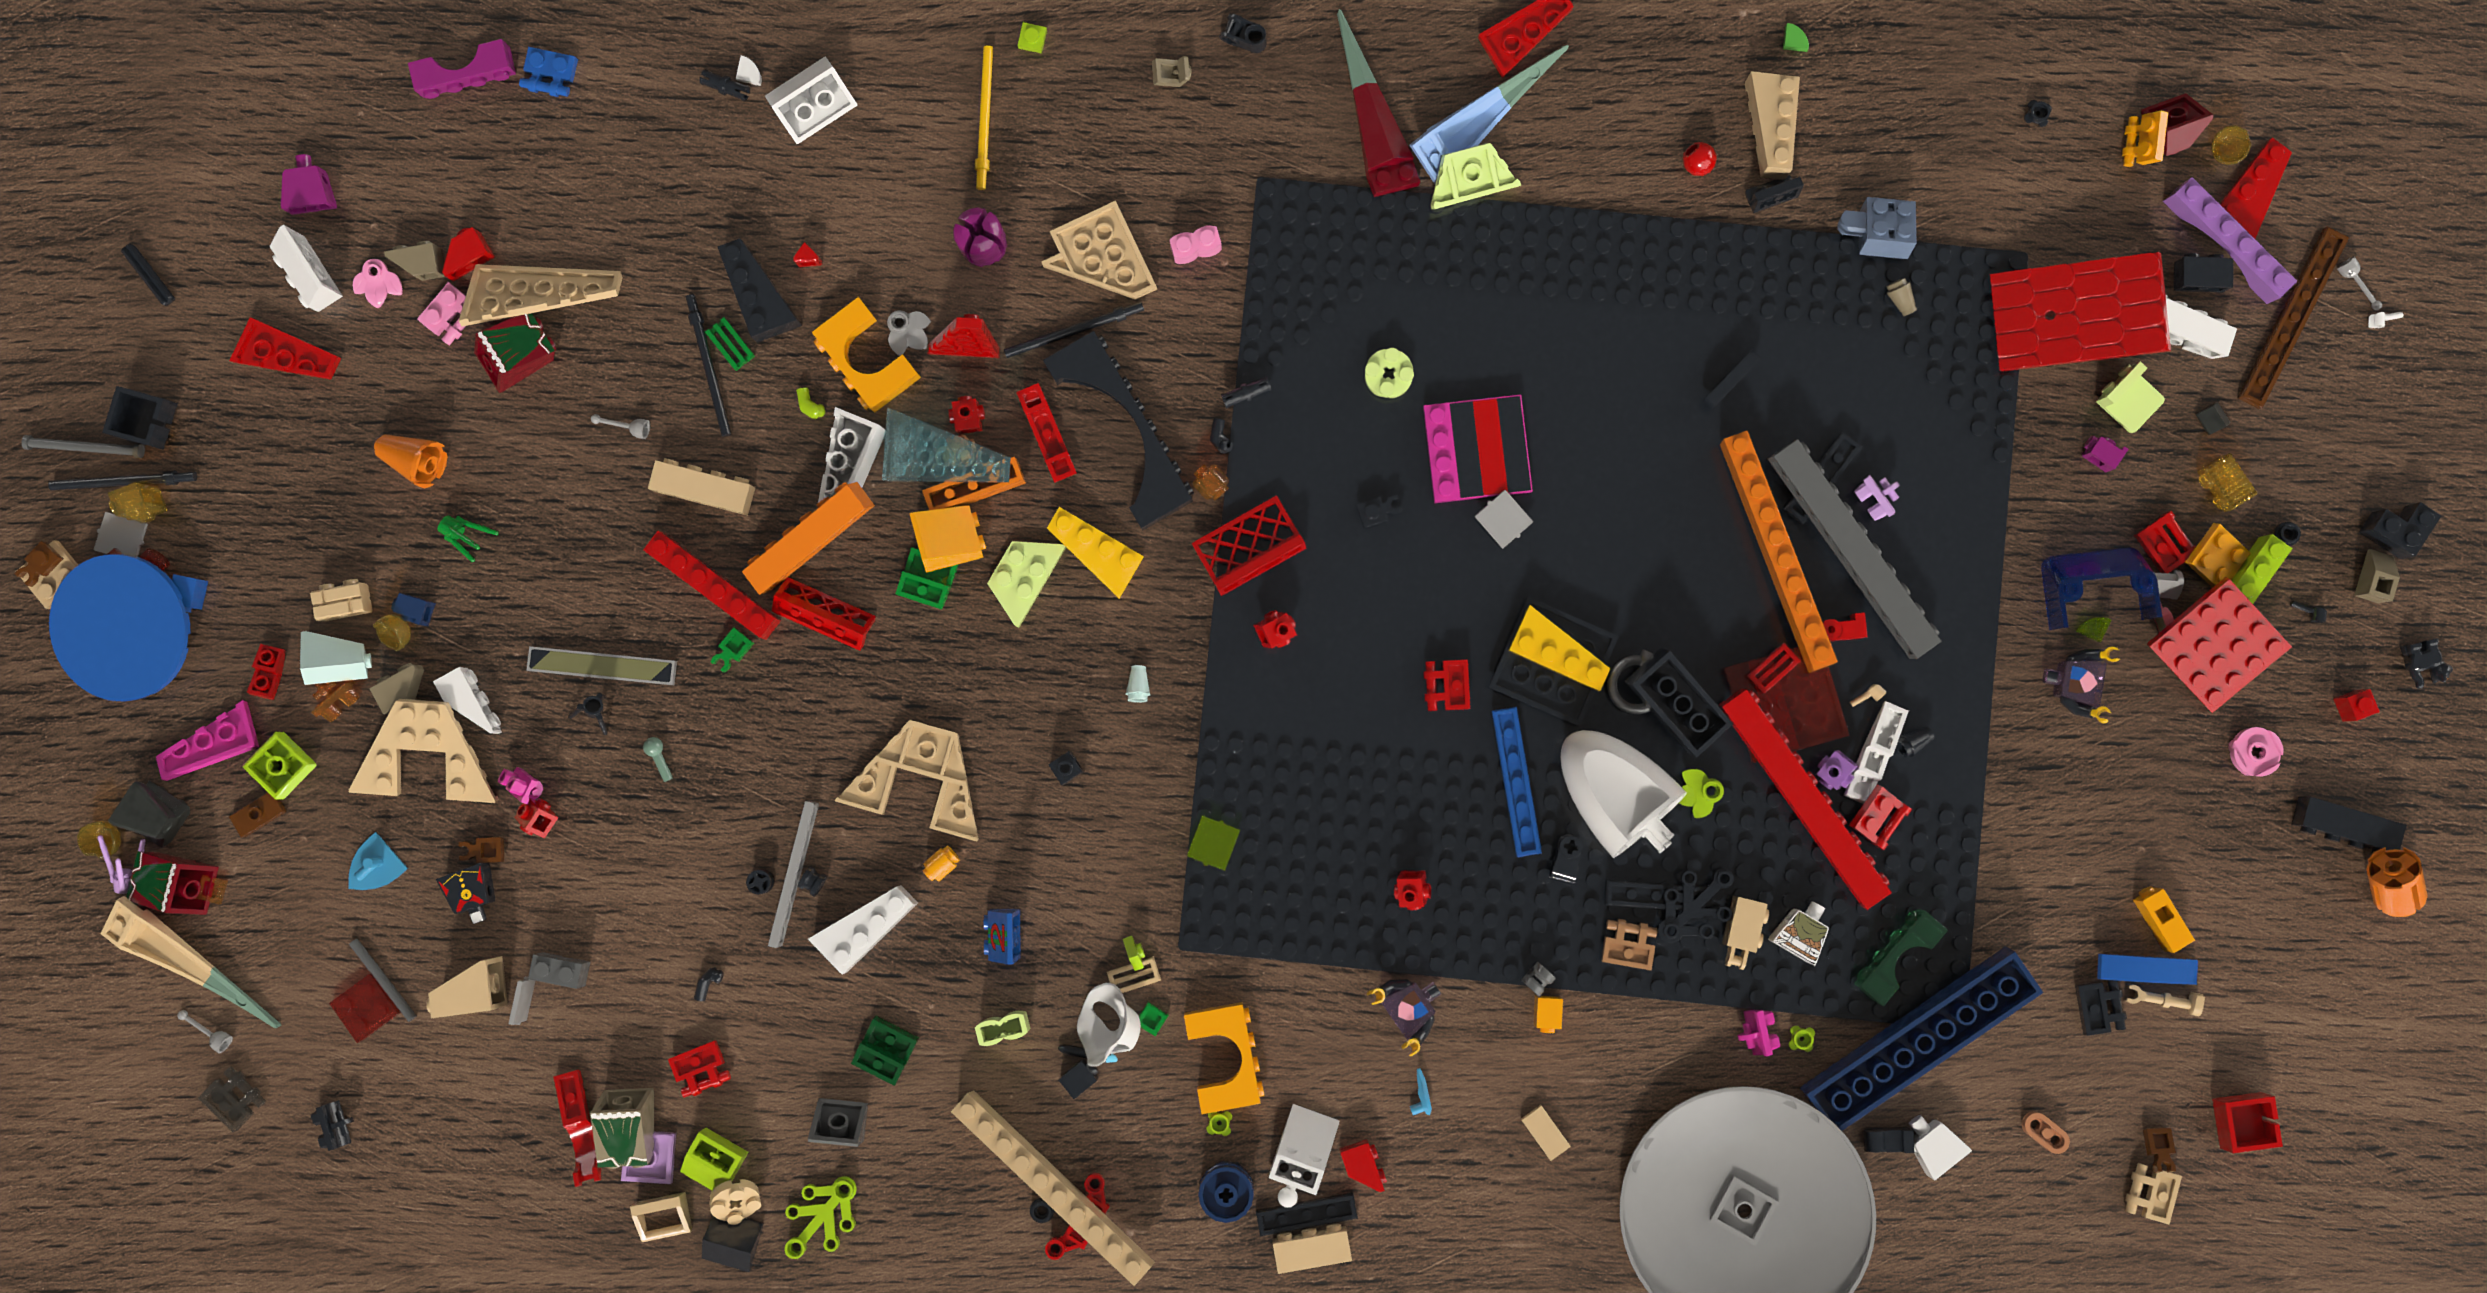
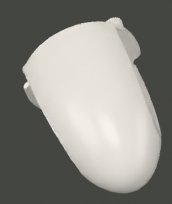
M1587 730L1570 734L1565 739L1561 749L1560 757L1563 776L1572 800L1598 841L1613 858L1620 855L1641 837H1646L1658 852L1662 853L1665 847L1667 848L1672 844L1669 840L1674 834L1662 823L1661 819L1685 797L1687 792L1656 763L1619 739L1601 732Z

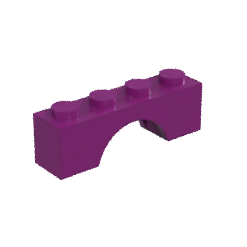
M502 39L479 44L473 61L466 67L458 70L442 68L432 57L408 63L414 91L427 99L436 98L439 94L445 92H460L462 88L468 86H483L486 82L492 80L503 81L508 79L509 76L516 74L510 46Z

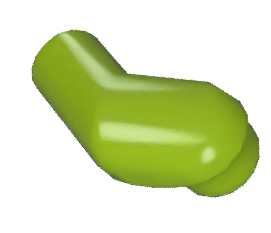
M808 388L796 390L799 408L802 413L813 419L825 415V407L822 404L817 405L810 400Z

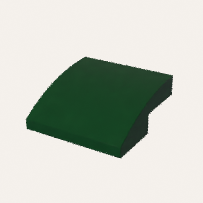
M875 1016L851 1064L895 1086L919 1037Z

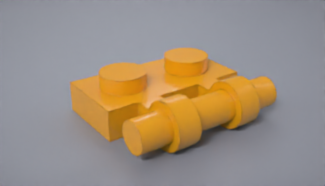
M2157 111L2144 114L2141 118V125H2139V117H2129L2128 126L2125 127L2124 133L2127 138L2126 147L2122 150V156L2124 157L2123 166H2134L2135 157H2137L2136 163L2141 165L2163 160L2168 112ZM2137 136H2139L2138 146H2136Z

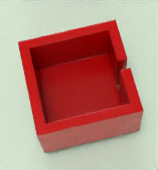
M2258 1092L2212 1099L2220 1149L2231 1153L2283 1147L2280 1125L2266 1119L2263 1120L2262 1118L2264 1116L2273 1120L2278 1119L2275 1096Z

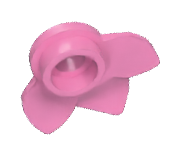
M379 259L367 260L362 267V272L357 274L353 280L354 293H365L368 302L376 308L382 306L387 293L393 295H402L403 293L398 275L388 271L386 264ZM372 267H376L378 270L376 276L371 273Z

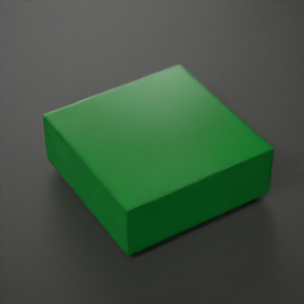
M1148 1001L1139 1015L1141 1028L1156 1036L1169 1014Z

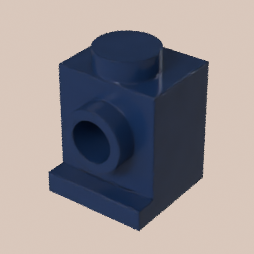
M399 593L398 597L393 600L391 610L401 614L400 619L422 626H429L436 603Z

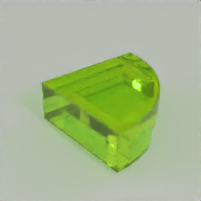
M2104 617L2088 619L2076 631L2096 642H2101L2111 623V619Z

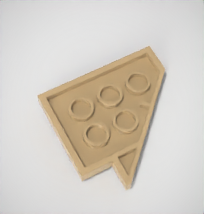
M1116 201L1050 231L1059 254L1042 261L1044 268L1135 300L1157 290V286Z

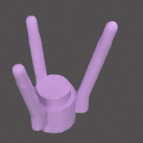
M99 835L98 841L110 874V882L114 886V892L127 894L132 871L131 869H122L119 858L115 860L116 871L114 870L102 835ZM145 839L140 840L138 851H144Z

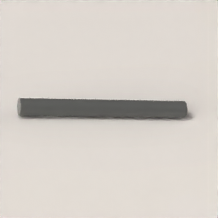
M358 939L350 942L349 946L407 1021L410 1022L417 1017L415 1012Z

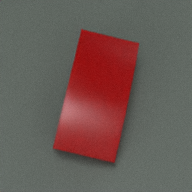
M260 644L252 664L255 671L247 693L274 700L284 667L286 652L284 649Z

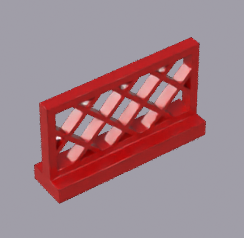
M1277 495L1191 543L1221 596L1306 549L1302 536L1297 531ZM1276 504L1280 511L1278 519L1264 517L1266 509ZM1282 516L1286 522L1281 521ZM1247 519L1259 520L1256 532L1243 529ZM1263 521L1276 524L1273 536L1259 533ZM1279 525L1289 527L1293 535L1285 540L1277 538ZM1228 530L1238 532L1234 544L1222 541L1224 532ZM1241 533L1254 536L1251 548L1238 545ZM1258 537L1271 540L1269 549L1264 552L1255 550ZM1206 542L1215 543L1216 547L1213 556L1203 554L1199 546ZM1220 545L1233 548L1230 560L1217 557ZM1237 549L1250 552L1246 562L1241 564L1233 561ZM1206 559L1212 560L1210 565ZM1215 561L1228 564L1226 573L1219 577H1216L1213 572Z

